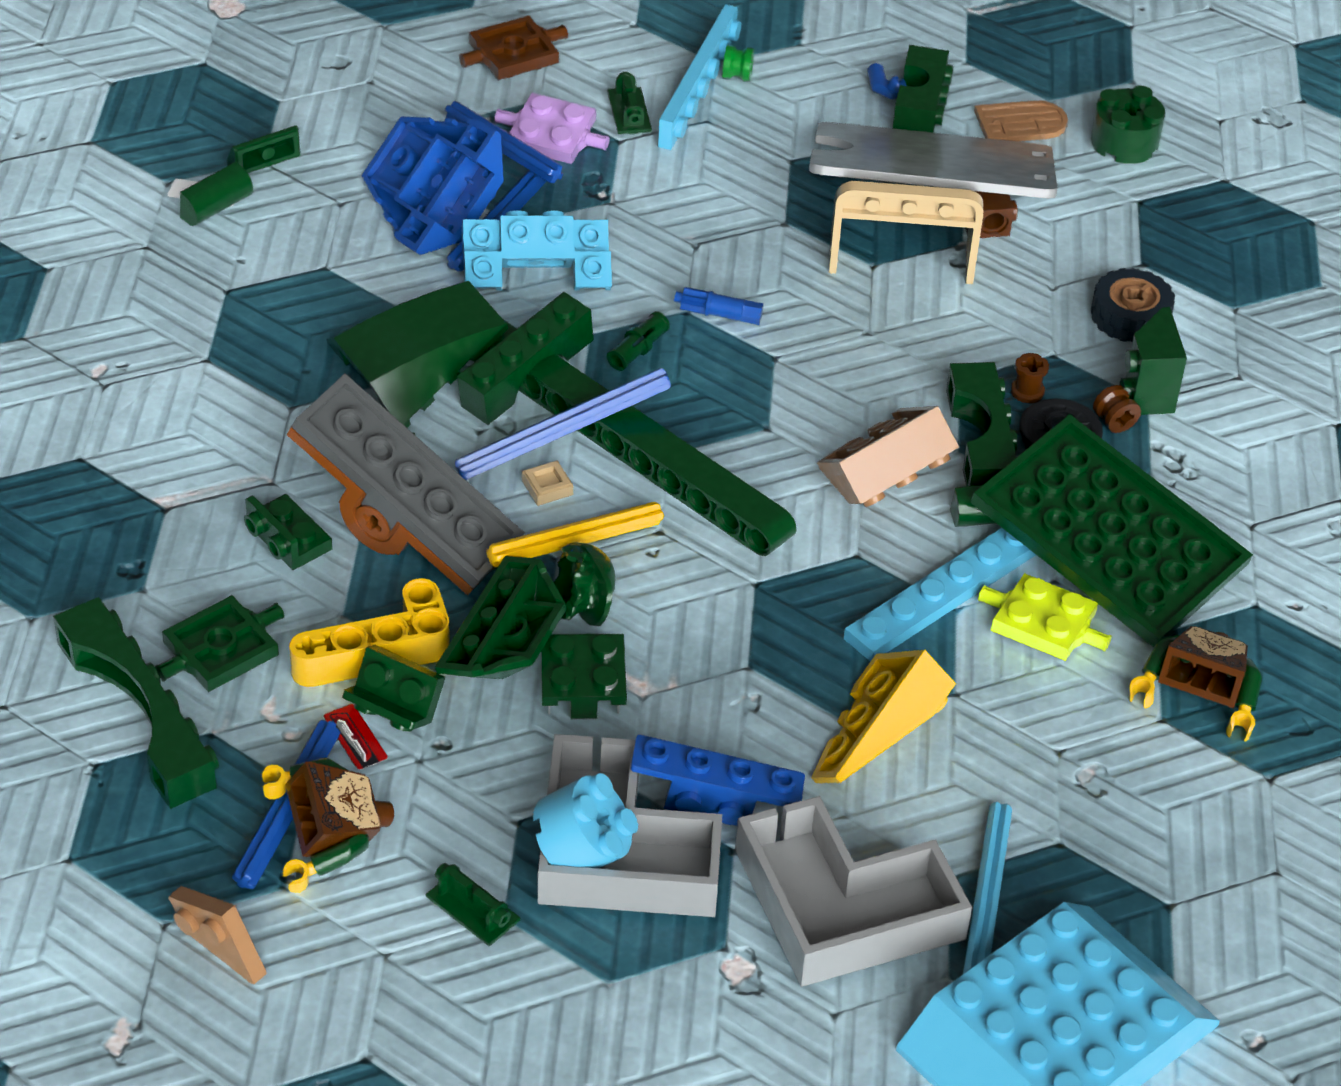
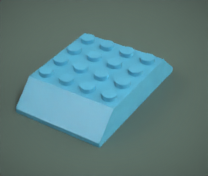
M1063 902L936 993L897 1044L896 1051L933 1086H1141L1218 1027L1220 1020L1092 908L1085 905Z

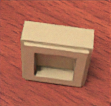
M558 460L522 471V482L537 506L573 495V484Z

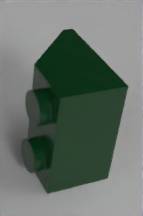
M1170 307L1161 308L1134 334L1131 350H1126L1125 353L1126 376L1120 379L1119 385L1126 389L1129 399L1136 401L1140 406L1141 415L1175 413L1187 356Z

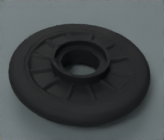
M1059 398L1046 399L1032 404L1023 412L1019 422L1021 436L1029 446L1033 445L1049 432L1052 426L1060 423L1069 414L1100 438L1103 436V428L1099 418L1088 407L1072 400Z

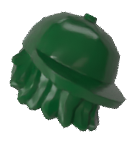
M581 542L570 543L561 548L562 554L557 562L559 574L555 581H553L567 607L561 618L569 621L579 613L587 624L601 626L609 614L615 590L616 576L613 564L601 549L591 544Z

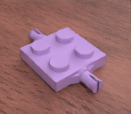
M531 93L525 106L519 112L513 113L498 108L495 113V123L512 126L510 134L553 160L572 164L578 152L586 146L606 151L609 145V136L590 132L596 120L595 108Z

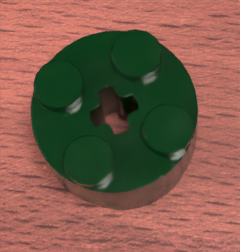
M1143 85L1135 86L1133 89L1121 88L1101 91L1096 105L1091 133L1093 148L1104 157L1106 153L1116 156L1115 161L1119 163L1136 164L1149 160L1153 152L1159 148L1165 119L1163 104L1153 96V91L1149 87Z

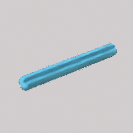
M993 802L989 805L963 974L991 955L1012 808L1007 803Z

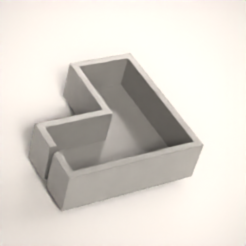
M554 734L547 795L584 776H594L598 773H603L612 782L613 789L622 800L625 808L630 809L635 814L638 821V831L632 834V844L629 852L624 857L600 869L551 865L542 851H540L538 904L715 917L723 814L636 808L639 773L630 770L636 740L602 737L600 772L592 771L593 737Z
M820 796L783 806L780 832L781 841L776 842L778 813L775 808L738 818L735 851L801 987L966 940L972 906L936 839L854 862Z

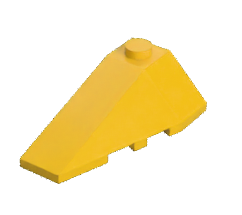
M926 650L876 654L854 684L850 695L855 701L850 711L847 709L841 712L837 722L842 726V729L838 735L827 742L811 778L815 783H841L939 712L948 701L947 696L956 683Z

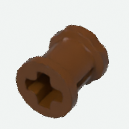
M1022 354L1021 357L1016 359L1015 370L1017 372V379L1012 383L1011 393L1020 402L1036 403L1044 397L1045 387L1042 382L1043 377L1048 374L1049 363L1039 354Z

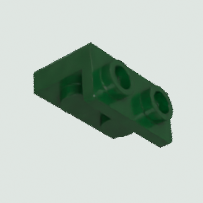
M287 494L265 505H262L253 495L245 499L246 515L244 516V522L248 531L254 537L259 536L267 544L274 558L277 560L282 559L292 570L333 550L332 538Z
M372 645L366 648L355 686L344 689L342 698L354 703V708L362 713L369 715L378 714L390 720L389 724L396 729L413 731L432 723L446 677L377 645Z

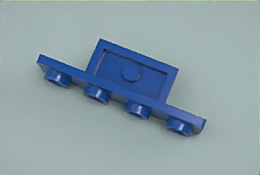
M637 735L630 766L632 772L670 780L664 809L723 814L722 823L738 826V818L753 814L757 801L781 807L802 801L805 774L802 772L645 735Z

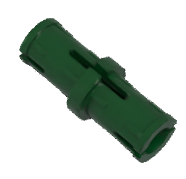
M655 311L638 327L630 328L625 333L624 340L607 353L609 364L617 371H624L640 354L646 355L652 349L653 343L669 330L670 323L666 316ZM641 336H644V339L641 340V341L634 347L633 344H634Z

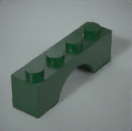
M566 292L561 293L457 376L461 407L486 425L492 423L515 404L517 393L523 380L536 364L544 358L555 354L569 361L594 340L591 309Z
M995 362L950 363L946 392L951 416L970 422L984 434L966 444L963 464L966 486L984 485L1017 458L1016 430H1010L1011 407L1009 403H1004L1005 381L1003 377H998Z

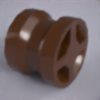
M1121 385L1107 387L1096 397L1093 403L1094 412L1098 417L1105 419L1107 428L1113 433H1121L1128 430L1138 421L1141 415L1140 406L1136 401L1129 399L1128 392Z

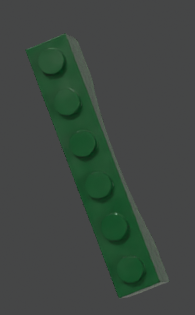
M97 597L54 615L57 643L75 670L97 676L114 684L128 694L144 711L152 727V737L147 751L150 779L168 807L172 809L216 789L215 770L219 768V762L214 750L210 745L203 746L200 742L199 733L193 720L190 717L184 718L182 716L174 693L170 689L166 691L163 689L155 666L151 662L147 664L144 662L136 639L132 635L127 637L123 632V626L117 612L114 609L108 611L101 599Z

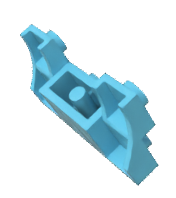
M510 211L506 213V216H500L499 220L463 219L464 281H470L475 288H496V290H502V268H571L572 264L574 290H580V288H605V290H611L612 288L608 220H574L573 216H564L562 211H546L542 213V216H528L526 211Z

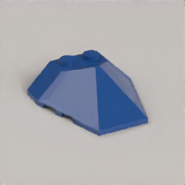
M428 117L399 118L362 174L375 201L383 208V216L386 221L391 223L395 230L393 234L399 242L422 255L462 241L461 225L463 219L478 220L504 182L501 134L477 119H469L468 122H458L454 118H446L445 121H435Z

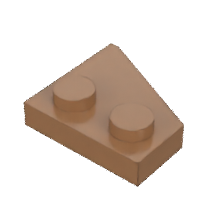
M180 886L168 896L176 912L174 920L185 934L194 938L251 984L257 983L267 974L234 904Z

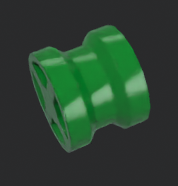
M727 45L723 62V78L731 79L735 76L740 77L743 81L750 82L754 63V48L747 47L744 50H739L734 45Z

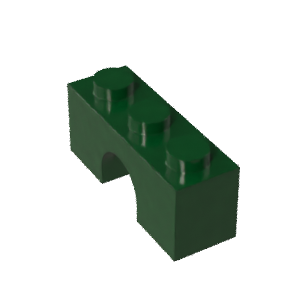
M909 45L903 75L907 86L900 85L895 104L893 129L934 133L936 125L942 126L954 65L948 64L949 50Z

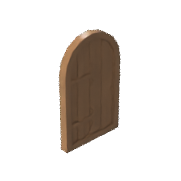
M1046 101L975 105L974 108L985 138L1017 142L1050 139L1064 133L1068 124V117L1065 111L1056 104Z

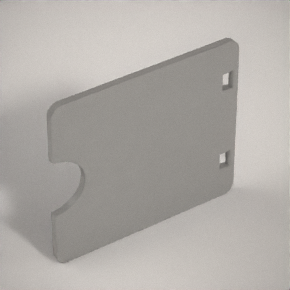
M820 122L818 124L815 143L835 146L845 150L813 149L809 165L810 172L820 175L968 189L1038 198H1055L1058 188L1053 150L1048 145L835 122Z

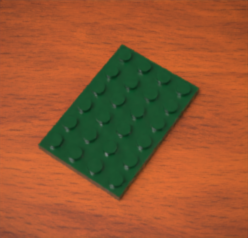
M1070 414L976 490L970 502L1153 647L1160 639L1169 637L1249 564L1253 556L1246 548Z

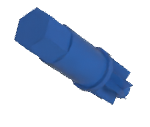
M685 287L683 292L676 291L674 302L681 304V310L756 325L760 324L764 306L763 303Z

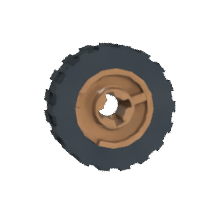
M1137 268L1112 270L1107 272V275L1102 276L1098 284L1096 283L1091 306L1092 321L1107 336L1117 338L1123 342H1132L1134 334L1161 308L1170 307L1173 313L1175 294L1171 291L1172 287L1169 283H1166L1162 277L1156 276L1150 271H1142Z

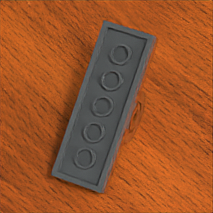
M343 374L301 413L287 433L288 437L347 488L339 500L340 511L345 524L360 542L368 548L385 555H399L410 544L467 595L495 568L490 565L486 555V550L492 543L525 534L524 531L346 374Z

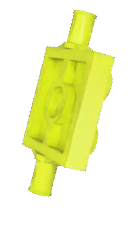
M1024 573L1015 588L1006 594L987 587V585H984L979 593L978 601L999 608L998 613L993 618L991 631L1064 661L1067 660L1072 650L1083 644V642L1106 652L1111 642L1112 635H1107L1090 628V622L1097 611L1098 603L1096 601L1045 582L1040 578Z

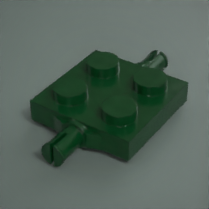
M231 595L162 631L163 643L175 656L155 666L159 677L164 682L166 679L186 671L193 675L208 692L222 686L279 655L278 643L266 632L265 627L283 619L284 612L281 606H278V603H274L272 606L255 613L243 607Z

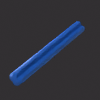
M454 101L451 106H446V118H454L458 122H468L469 119H477L501 134L502 154L547 182L555 183L557 179L561 180L563 177L561 172L562 166L473 110L458 101Z
M528 170L482 220H499L500 216H506L507 212L519 211L547 181ZM462 241L447 256L449 261L447 263L448 267L455 269L457 272L464 270Z
M321 720L317 723L294 765L328 757L340 736V730L336 727L334 721L330 720L327 722ZM287 790L282 797L274 799L232 874V878L237 882L236 885L241 889L244 887L248 889L256 887L293 820Z

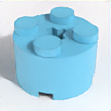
M598 773L594 776H584L544 796L537 802L533 812V821L540 820L541 832L535 834L538 845L551 865L600 869L624 857L630 850L632 834L638 831V821L635 814L630 809L625 808L622 800L614 791L612 782L603 773Z

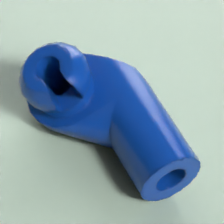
M874 63L867 69L872 91L890 100L897 99L900 85L907 86L903 78L900 81L898 80V76H893L890 81L887 80L881 64Z

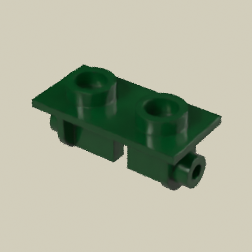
M626 71L621 72L616 78L615 89H607L617 133L637 134L652 132L641 87H636L634 75Z
M443 863L437 868L435 877L438 879V884L426 893V897L486 945L491 946L521 920L518 915L508 908L505 902L498 901L462 873L456 864L448 865Z

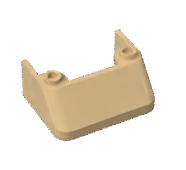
M849 181L838 187L834 200L829 273L836 274L842 218L969 228L966 243V284H973L983 219V199L977 192L968 189Z

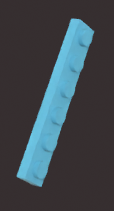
M724 5L659 119L658 147L672 150L678 137H684L688 119L695 117L700 98L704 99L706 97L711 78L716 79L720 62L722 59L724 60L726 46L731 45L732 41H737L739 38L741 22L737 21L738 7Z
M1001 527L847 626L844 631V640L871 662L876 654L887 653L978 594L984 585L990 586L1036 556V554Z

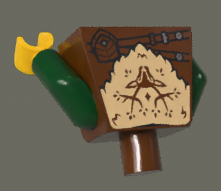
M1191 626L1181 635L1162 638L1155 644L1142 668L1144 675L1137 676L1130 682L1129 701L1132 702L1134 695L1137 693H1146L1144 708H1149L1154 702V681L1158 680L1159 683L1225 706L1231 708L1236 706L1238 711L1232 714L1226 728V734L1230 737L1234 726H1241L1246 731L1244 739L1246 742L1249 740L1255 726V718L1251 711L1256 710L1262 684V674L1254 662L1247 658V644L1232 639L1223 632H1212L1197 626Z
M329 758L292 765L289 771H284L281 766L271 764L262 772L263 782L266 783L263 786V793L266 798L278 799L287 790L302 856L311 858V861L307 863L294 859L285 864L283 877L289 876L292 873L303 875L302 878L294 880L288 885L289 891L292 893H299L305 890L309 884V876L318 873L319 876L327 874L346 865L367 850L369 842L380 831L381 827H389L393 822L394 807L390 801L375 800L370 779L365 774L347 770Z

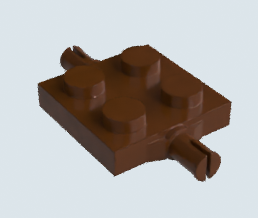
M530 15L469 32V44L474 51L459 54V61L463 68L482 63L491 70L498 80L511 78L518 74L559 63V51L552 42L567 39L568 31L564 24L551 29H544L537 25Z

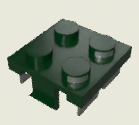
M551 634L541 651L542 706H548V714H550V706H558V701H571V719H597L598 701H611V705H617V714H619L620 705L627 704L624 634Z

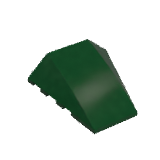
M465 281L399 304L326 340L344 364L347 366L351 363L375 392L380 405L408 428L411 425L409 419L419 409L425 411L435 401L433 395L446 383L451 385L460 374L459 370L469 360L475 362L508 329V325L470 281Z

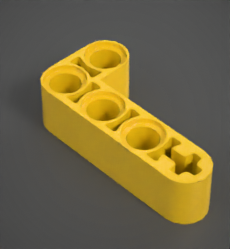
M425 578L411 580L402 589V613L305 631L295 635L289 643L293 680L301 686L314 687L357 678L366 648L372 645H377L419 665L439 661L450 644L449 617L438 586L433 581Z

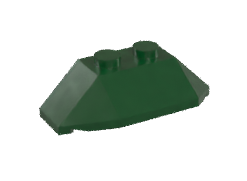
M504 557L436 664L435 670L438 674L504 679L534 664L567 609L562 596L541 559Z

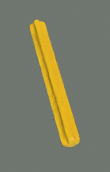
M650 502L492 543L486 550V555L491 566L499 567L505 556L534 558L560 551L562 547L573 542L591 543L655 526L663 520L664 513L659 503Z

